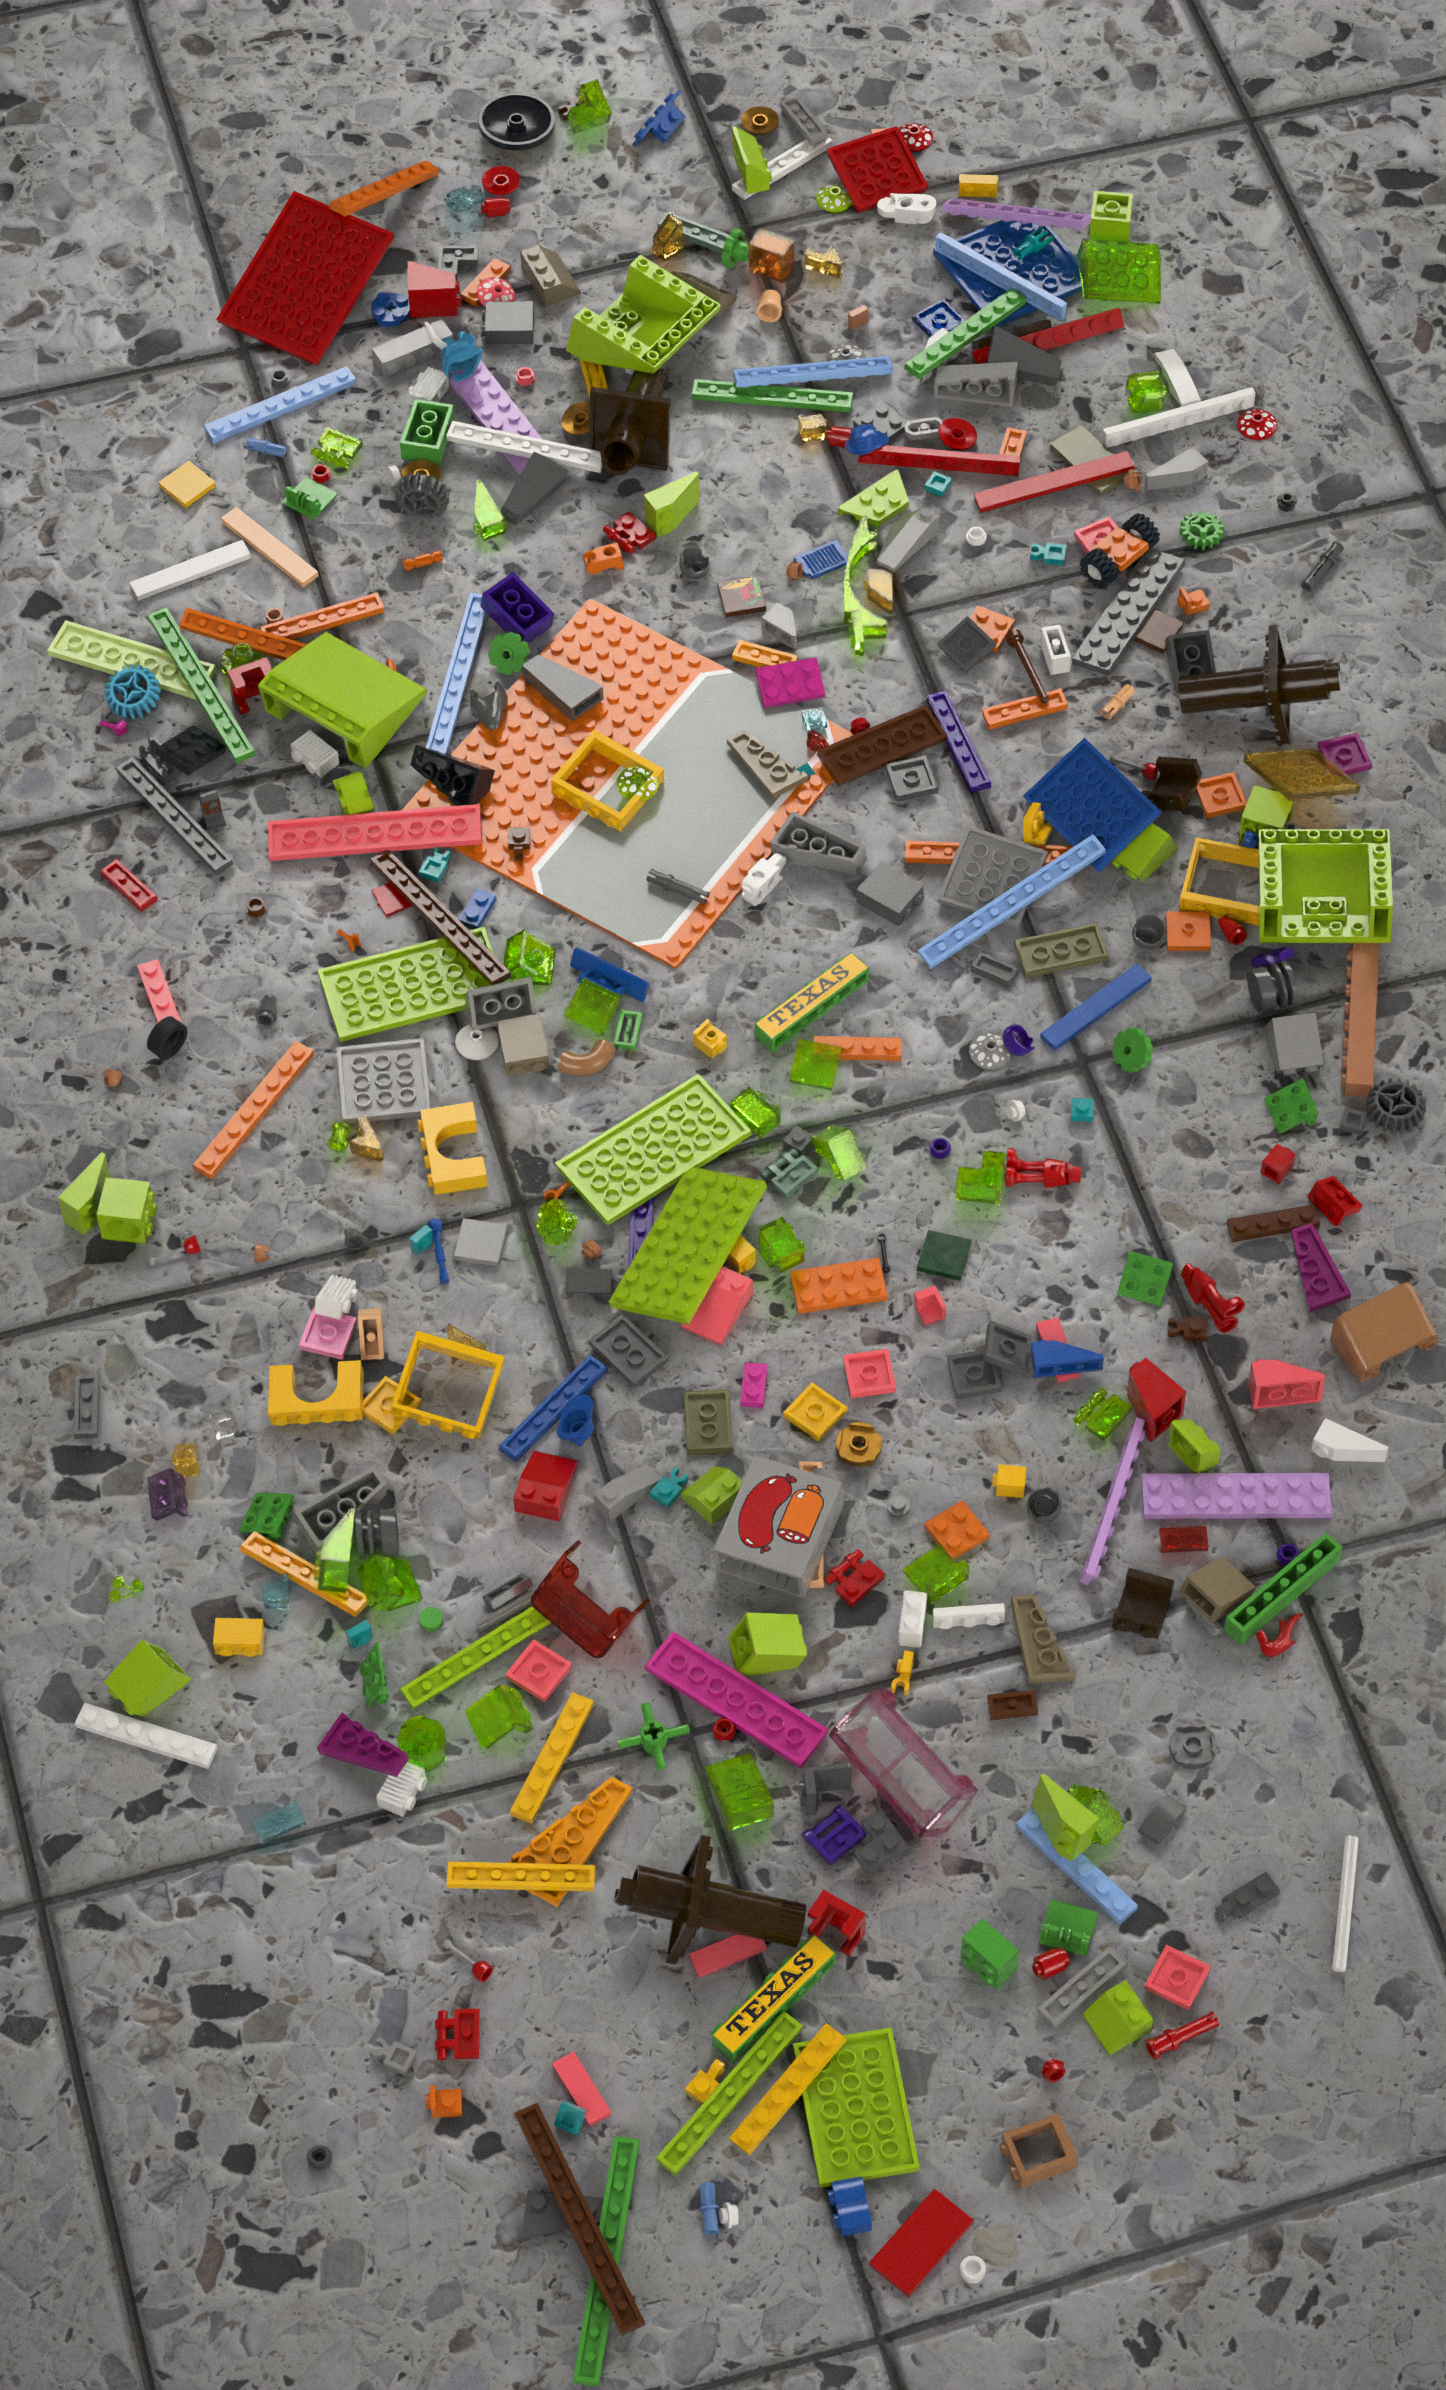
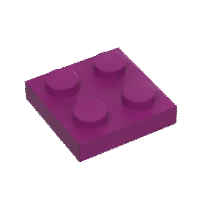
M1358 732L1319 741L1317 744L1331 779L1372 768L1371 760Z

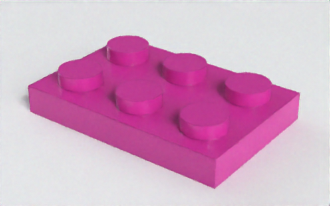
M817 657L755 668L764 708L825 698V690Z

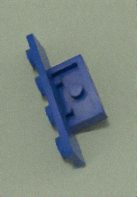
M679 90L674 95L670 93L664 100L666 104L664 106L661 104L655 110L654 114L656 116L654 118L651 116L644 123L646 128L644 130L640 128L634 135L636 138L632 144L634 147L643 139L648 131L664 143L685 119L686 116L672 104L681 93Z
M579 947L574 949L570 966L583 972L578 977V984L612 1001H615L624 993L641 1002L646 999L649 982Z

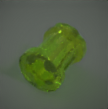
M334 1122L331 1125L332 1134L331 1138L328 1139L327 1146L335 1151H344L347 1148L346 1139L347 1135L350 1134L351 1128L346 1123Z

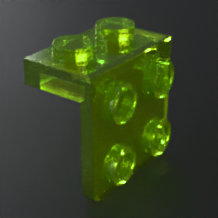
M499 1684L466 1709V1716L482 1748L488 1749L514 1729L524 1733L534 1729L530 1721L531 1715L524 1708L521 1702L522 1696L517 1689Z

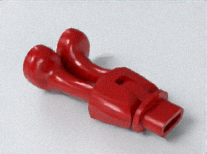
M1014 1148L1007 1149L1006 1187H1012L1018 1183H1043L1044 1188H1054L1070 1185V1182L1080 1183L1081 1167L1071 1166V1163L1068 1164L1067 1162L1046 1158L1045 1161H1024L1017 1157ZM1019 1171H1031L1041 1173H1021Z
M1187 1263L1182 1270L1181 1277L1185 1280L1184 1285L1187 1287L1196 1305H1204L1211 1315L1214 1325L1221 1333L1230 1332L1238 1324V1319L1234 1315L1244 1309L1245 1302L1240 1297H1232L1228 1300L1222 1297L1216 1289V1282L1209 1275L1201 1271L1199 1267L1194 1268L1190 1263Z

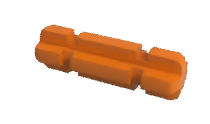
M438 550L432 552V554L427 553L416 556L413 559H404L403 566L408 571L414 567L419 568L431 565L432 562H441L443 556L441 551Z

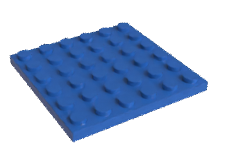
M1000 220L955 239L957 242L982 254L984 257L998 263L1000 266L1014 272L1016 275L1030 281L1057 298L1064 299L1094 286V279L1049 225L1043 226L1042 231L1047 230L1049 234L1046 238L1052 236L1054 240L1039 252L1029 253L1022 260L1017 259L1020 254L1016 257L1014 256L1013 250L1024 243V238L1040 227L1037 223L1021 224L1019 221L1004 222ZM933 248V255L978 311L1007 292L935 251L936 248ZM1026 302L1025 305L996 324L992 329L1039 309Z

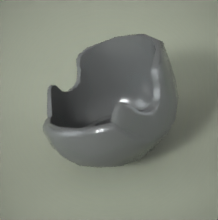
M690 547L684 549L680 554V570L684 575L692 579L704 577L710 570L709 557H704L702 550L699 548Z
M1150 914L1139 917L1132 930L1135 944L1149 950L1158 947L1166 934V926L1163 920Z
M1049 1487L1035 1490L1027 1499V1511L1038 1522L1053 1521L1058 1517L1062 1509L1059 1493H1056Z

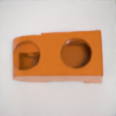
M618 542L594 548L583 555V561L589 574H597L602 570L616 567V570L624 569Z

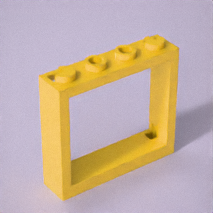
M593 730L551 779V793L557 795V798H562L569 802L573 807L585 811L592 818H597L604 822L608 827L611 826L621 832L662 784L664 769L600 732ZM592 749L626 769L632 768L631 772L647 780L641 786L644 787V790L640 788L637 791L641 792L642 795L635 794L620 813L565 782ZM643 768L644 772L639 773L638 769ZM650 783L655 784L654 791L649 790L648 786Z
M1196 837L1180 897L1179 910L1210 912V917L1215 918L1227 915L1236 922L1259 926V906L1190 892L1199 857L1259 868V850Z
M416 1331L391 1405L392 1413L397 1418L403 1420L408 1418L417 1420V1423L423 1426H430V1424L438 1426L443 1432L452 1433V1431L461 1433V1436L467 1439H474V1437L480 1439L505 1364V1356ZM421 1348L494 1369L476 1426L402 1405Z

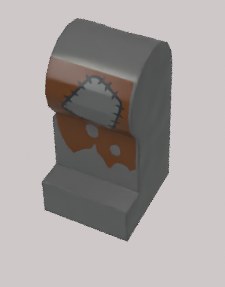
M216 788L199 793L201 813L207 829L224 825L225 819Z

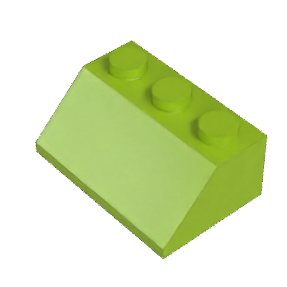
M736 126L732 127L734 158L747 194L770 190L769 182L772 181V174L770 170H767L766 157H762V146L758 145L754 136Z

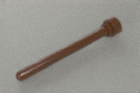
M1019 629L1010 630L1005 636L1009 646L1016 649L1040 701L1043 704L1048 703L1049 698L1022 645L1024 637Z

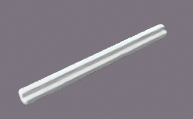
M1351 1835L1345 1837L1332 1965L1333 1971L1341 1973L1345 1972L1359 1840L1358 1837Z

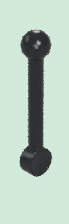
M879 1233L877 1240L881 1244L882 1271L889 1273L891 1268L887 1261L886 1234Z

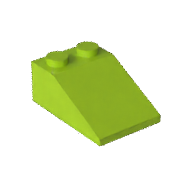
M695 471L644 494L645 523L655 533L656 537L675 530L700 501L699 473Z
M103 1152L58 1197L63 1221L83 1235L89 1229H93L98 1222L96 1214L105 1178H111L106 1155Z
M1043 1773L1040 1776L1031 1804L1052 1847L1059 1855L1072 1863L1090 1846L1099 1818Z

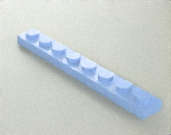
M939 233L936 236L935 251L1006 291L1011 288L1026 298L1027 303L1057 320L1062 321L1066 317L1067 303L1062 299L1039 288L1030 281L1023 279L943 233Z
M889 356L737 369L733 370V378L736 387L747 388L749 386H767L769 384H788L791 382L804 383L813 380L825 381L828 379H846L847 377H866L870 375L883 376L893 373V365Z
M347 366L208 423L204 425L205 432L214 444L356 385V378Z

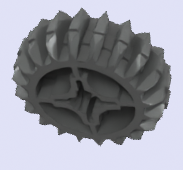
M419 472L416 475L410 473L409 476L404 475L399 480L395 489V502L398 503V508H402L404 513L409 512L411 516L415 515L424 518L440 517L447 509L450 500L446 484H442L441 479H434V476H427L426 473L425 475H421Z
M1390 1078L1388 1083L1382 1080L1379 1085L1375 1084L1373 1090H1370L1368 1093V1099L1366 1100V1112L1370 1116V1122H1375L1376 1128L1382 1126L1384 1132L1387 1129L1391 1130L1392 1134L1395 1131L1403 1134L1405 1129L1411 1132L1413 1127L1417 1128L1419 1123L1422 1122L1424 1113H1426V1099L1422 1096V1090H1417L1416 1084L1410 1086L1408 1080L1405 1083L1401 1082L1400 1078L1397 1082Z

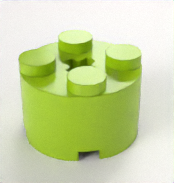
M361 771L333 780L344 815L363 814L375 810Z

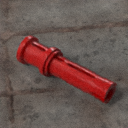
M1210 2012L1173 2031L1166 2029L1162 2035L1145 2040L1147 2051L1153 2060H1157L1159 2055L1170 2050L1176 2051L1179 2048V2044L1215 2027H1219L1218 2018H1213L1215 2013Z

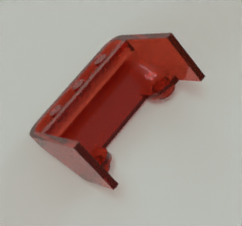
M577 1540L562 1554L531 1596V1604L535 1610L590 1656L602 1658L631 1627L651 1600L646 1598L633 1612L622 1606L615 1608L610 1615L574 1585L579 1578V1569L569 1559L581 1544Z

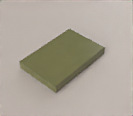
M729 1389L684 1392L687 1455L733 1453Z

